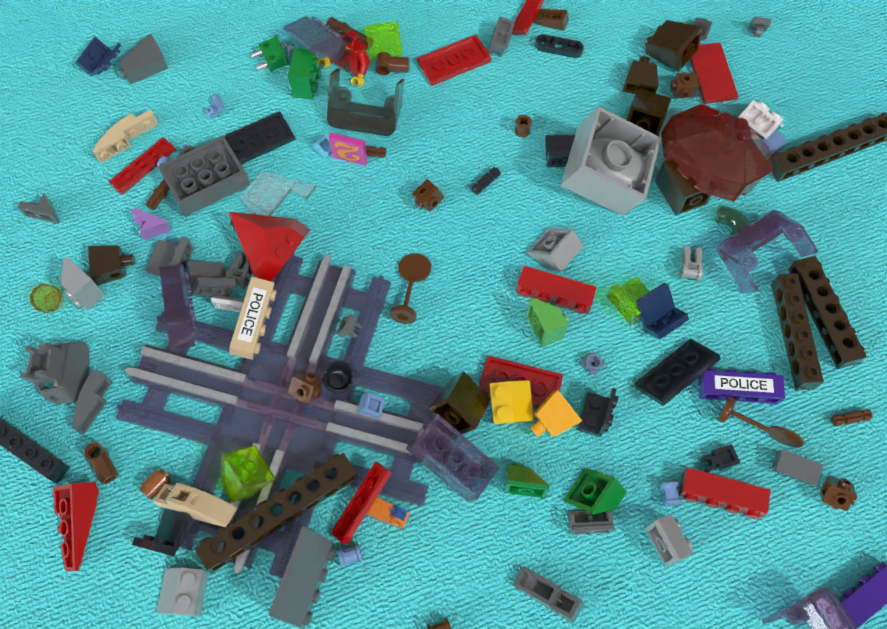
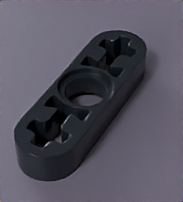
M545 34L537 36L535 43L538 51L571 58L581 57L584 45L580 41ZM556 44H561V45H563L564 47L561 48V49H559V48H556L555 45H556Z

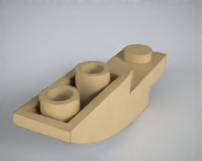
M151 109L137 117H134L131 113L113 125L101 137L93 149V153L98 161L102 163L114 155L125 151L131 147L129 143L131 139L159 125Z
M176 483L175 486L164 484L153 500L157 506L188 513L192 519L223 527L228 525L237 510L235 506L222 499L180 483Z

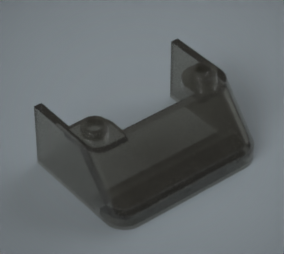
M335 69L330 73L327 122L330 126L382 136H390L395 132L402 107L405 79H401L396 84L395 95H390L386 98L384 107L351 102L352 94L350 90L339 86L340 69Z

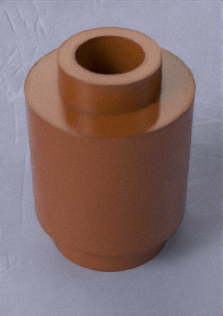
M155 469L142 483L143 486L139 490L149 499L153 500L164 484H171L169 481L171 476L163 469L160 471Z

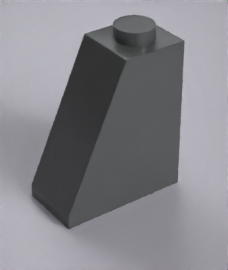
M151 34L146 36L119 61L122 66L120 72L124 79L128 78L130 84L169 69Z

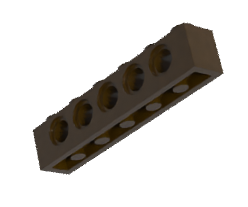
M816 255L794 261L788 270L790 274L798 273L804 302L837 370L859 364L867 357L865 348L860 344L857 333L848 320L847 313L839 303V297L834 293L831 282L823 271L821 262L818 261Z
M798 273L779 274L771 286L795 390H813L821 385L824 380Z

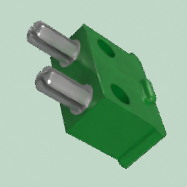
M274 36V38L260 43L261 49L250 53L252 58L264 55L266 59L265 62L256 65L258 71L267 67L273 71L285 65L289 66L287 57L290 55L292 47L284 42H280L278 37ZM282 45L288 48L287 54H285Z

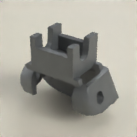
M85 342L57 345L44 343L39 344V349L32 346L25 347V351L30 353L27 373L20 374V378L35 383V388L37 390L40 389L43 398L55 404L76 402L89 372L90 359L87 344ZM54 381L56 388L44 386L42 383Z

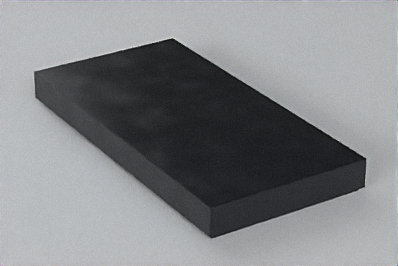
M280 111L224 136L240 164H244L296 140Z
M689 339L635 382V388L664 406L721 360L720 355L693 339Z

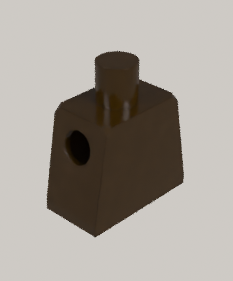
M642 56L639 58V61L635 60L632 62L623 92L636 94L638 88L653 93L657 92L659 85L657 65L649 63V57Z
M88 246L90 278L97 286L124 278L126 276V266L136 264L134 254L125 255L120 246Z

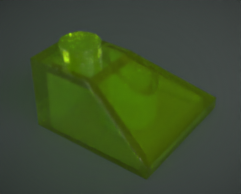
M255 445L227 452L221 456V485L232 503L250 497L276 479Z

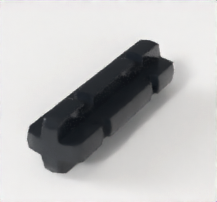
M493 167L489 173L487 172L471 187L472 192L479 195L483 189L501 175L499 169Z

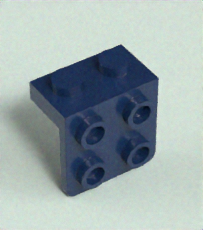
M93 37L74 63L91 77L95 74L100 75L103 70L106 71L110 67L111 63L109 61L118 56L121 44L116 43L108 48L98 38Z
M666 283L659 285L636 301L645 332L659 340L689 320L687 313L675 308L669 285Z

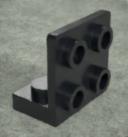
M575 135L545 136L547 167H566Z
M612 388L608 397L591 392L587 393L581 415L582 421L579 423L577 431L601 437L604 432H608L614 417L612 412L618 402L619 396L615 395L617 389Z
M165 509L155 537L145 534L143 538L134 537L132 545L175 557L176 551L180 547L181 536L188 524L189 514Z

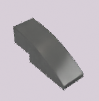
M95 369L91 371L80 391L74 412L73 429L83 436L107 404V401L102 397L113 383L106 375Z
M524 566L513 584L521 592L573 624L584 605L581 599L564 591L559 585Z

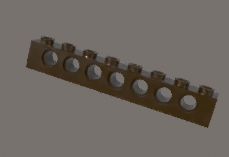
M883 112L872 119L867 118L859 124L854 123L843 130L838 129L830 135H822L814 141H806L798 147H790L782 153L777 152L771 156L767 167L776 181L780 182L887 141V113Z
M344 452L330 457L329 462L325 465L314 467L310 471L311 474L306 477L297 478L293 481L292 486L286 490L283 488L277 491L269 501L264 500L260 502L252 512L241 514L237 517L236 522L231 525L228 524L226 527H221L213 537L202 539L198 543L199 546L194 549L206 571L211 574L358 479L357 472ZM330 471L338 472L334 479L327 478ZM312 483H319V488L316 491L309 490V486ZM295 494H300V501L297 503H292V496ZM276 506H282L283 508L279 515H273V509ZM264 518L262 526L254 527L256 519ZM239 530H245L244 537L236 540V533ZM225 542V549L222 552H217L218 544Z

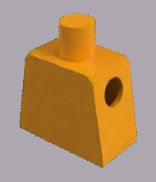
M554 390L534 412L538 422L530 429L536 437H539L545 431L554 437L580 423L582 420L559 390Z

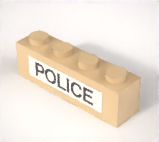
M251 277L229 347L231 355L253 360L255 354H259L261 348L259 339L260 336L264 337L267 325H264L266 318H270L272 307H269L270 302L275 301L277 290H274V282Z

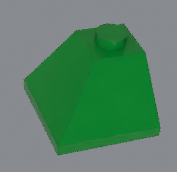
M518 462L507 465L504 493L538 498L546 497L550 485L532 469Z
M585 468L563 501L592 514H598L616 509L627 491L615 477Z

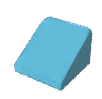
M327 133L311 145L323 158L331 153L329 135Z

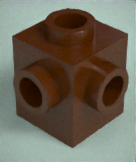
M676 73L670 85L674 98H695L699 88L697 73Z
M428 179L412 193L416 199L415 204L421 210L425 208L429 213L445 198L438 187Z
M302 369L292 377L288 394L298 398L301 402L309 404L321 395L323 379L317 377L312 372Z
M828 475L820 490L822 502L827 503L834 509L847 511L850 505H854L857 500L854 484L844 478L839 479Z

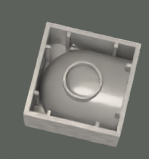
M598 106L577 127L560 186L624 216L647 197L661 138Z

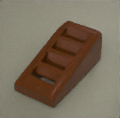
M540 9L533 23L565 30L569 21L567 10Z

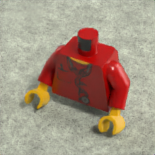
M348 31L347 34L337 38L330 45L325 53V58L319 59V65L324 61L325 65L323 68H328L330 66V58H332V62L357 75V77L351 79V84H357V87H361L365 82L363 75H366L370 59L367 55L365 43L357 39L356 32Z

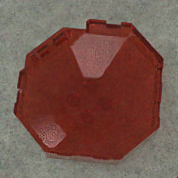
M699 104L671 116L661 132L663 156L668 161L673 159L678 163L677 170L686 179L691 176L697 182L695 187L702 193L734 202L741 195L749 194L762 178L774 172L768 145L748 126L749 123L746 119L739 118L732 113Z

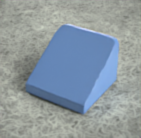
M775 130L768 139L764 138L759 144L762 149L772 156L784 147L787 139Z
M369 392L364 393L361 396L357 413L380 418L385 399Z

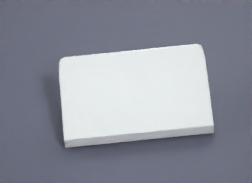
M214 296L211 298V301L215 308L241 312L244 299Z

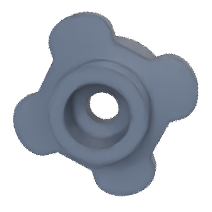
M591 352L587 359L581 362L583 368H587L590 374L596 375L600 367H604L605 361L596 353Z

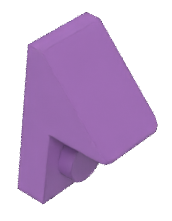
M135 207L132 210L131 215L135 219V223L142 227L139 233L144 240L171 231L167 220Z

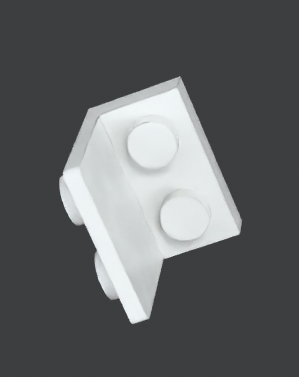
M753 100L739 116L741 120L765 139H768L778 126L782 128L785 126L782 123L784 119L774 111L769 113L770 108L760 100L758 103Z

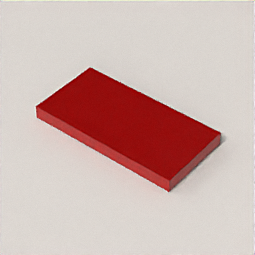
M473 35L418 57L417 63L430 85L434 86L488 64L492 58L478 36Z
M721 43L699 45L698 51L692 56L690 62L693 72L697 73L699 91L703 103L710 104L737 100L739 96Z
M487 355L479 387L488 396H491L490 383L530 381L532 406L538 409L554 390H559L560 392L564 374Z

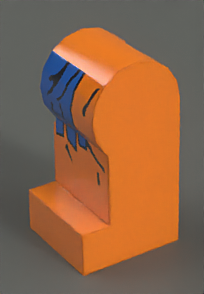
M379 497L376 498L367 513L369 518L399 529L405 528L410 516L409 511L394 506V504L386 502Z

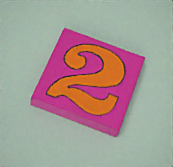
M330 133L329 143L333 158L366 166L368 159L364 140Z

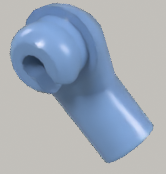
M217 94L212 96L214 106H209V109H206L207 115L211 118L217 117L223 110L221 98Z

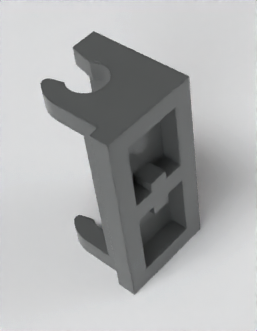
M499 16L488 49L490 55L494 53V50H498L500 57L507 50L515 24L514 21Z
M782 449L776 452L772 470L817 486L823 464Z
M585 510L567 511L569 535L611 533L615 529L612 510L598 514H592Z

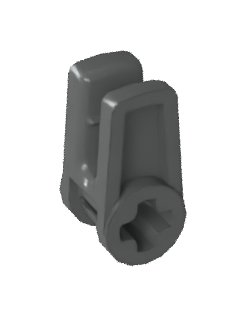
M238 252L227 271L226 278L235 279L236 285L245 289L252 274L251 266L248 259H246V263L243 265L245 255L242 252Z

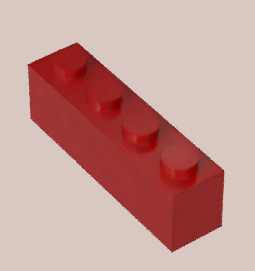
M524 265L517 284L516 293L523 297H532L545 303L556 304L559 308H569L579 314H589L597 287Z
M687 468L682 474L679 496L685 497L684 500L696 503L699 501L705 503L710 508L722 507L729 513L738 514L740 512L747 514L748 518L760 519L768 514L771 490Z

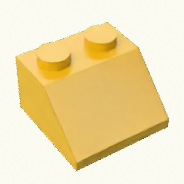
M530 381L490 383L494 425L534 421Z

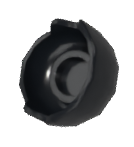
M334 361L326 367L323 383L327 390L333 393H344L350 389L355 375L351 365L344 361Z

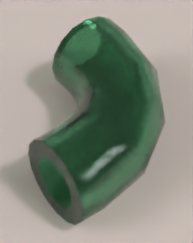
M719 205L716 213V223L727 225L732 229L734 244L743 247L752 245V226L746 216L734 208Z

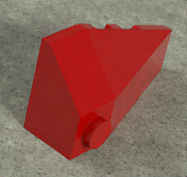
M96 482L53 487L55 515L59 514L61 524L57 526L58 533H61L64 538L61 550L65 572L80 570L99 495Z

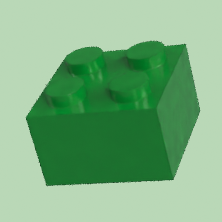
M294 48L288 72V79L294 98L313 100L314 93L318 91L317 80L321 78V69L318 68L319 58L316 57L315 50Z

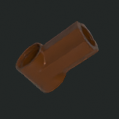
M380 52L377 54L375 71L380 75H388L390 72L408 73L409 57H392L387 52Z
M97 442L86 446L84 455L90 461L101 484L104 485L114 481L119 476V473L109 457L108 450ZM100 449L99 456L93 458L94 452Z

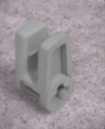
M684 246L680 279L693 278L696 281H701L703 275L702 248L697 247L695 249L693 262H691L690 247Z

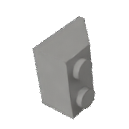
M549 227L527 253L547 269L561 272L578 255L583 244L573 229Z
M67 256L63 259L61 284L66 289L64 293L78 308L83 306L88 311L105 295L94 281Z
M672 514L655 520L645 529L666 568L694 554L691 542L683 536L681 532L682 527L679 521L673 518Z
M165 569L157 613L201 617L209 573L202 569Z

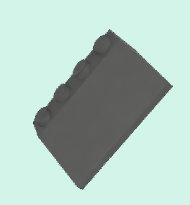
M224 136L158 166L185 217L250 186L245 170Z
M302 526L268 614L269 616L304 629L305 625L309 626L313 616L311 612L312 606L317 604L320 598L321 591H319L321 582L324 583L328 576L329 570L326 568L329 561L332 562L336 554L335 545L332 541Z

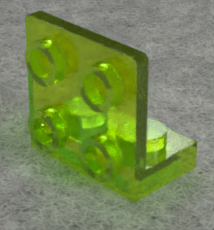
M398 21L364 26L370 60H377V54L380 52H387L392 57L403 55Z
M635 277L621 287L617 284L612 286L607 298L631 326L641 319V312L637 308L636 301L650 291L638 277Z

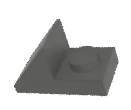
M45 194L42 195L38 204L20 201L18 209L26 217L55 224L60 222L51 201Z

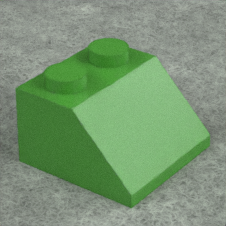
M534 298L529 299L526 316L541 346L545 347L562 340L569 324L566 314H562L559 307Z

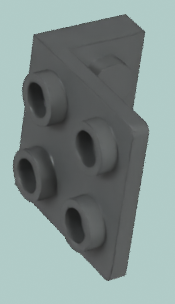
M181 236L179 243L157 240L146 272L182 281L187 268V262L190 260L194 249L189 238Z
M187 262L192 296L229 297L236 287L235 279L226 278L224 263Z

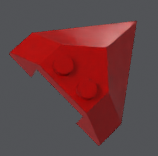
M228 212L233 220L244 254L251 266L252 274L256 278L271 282L310 232L309 228L293 218Z

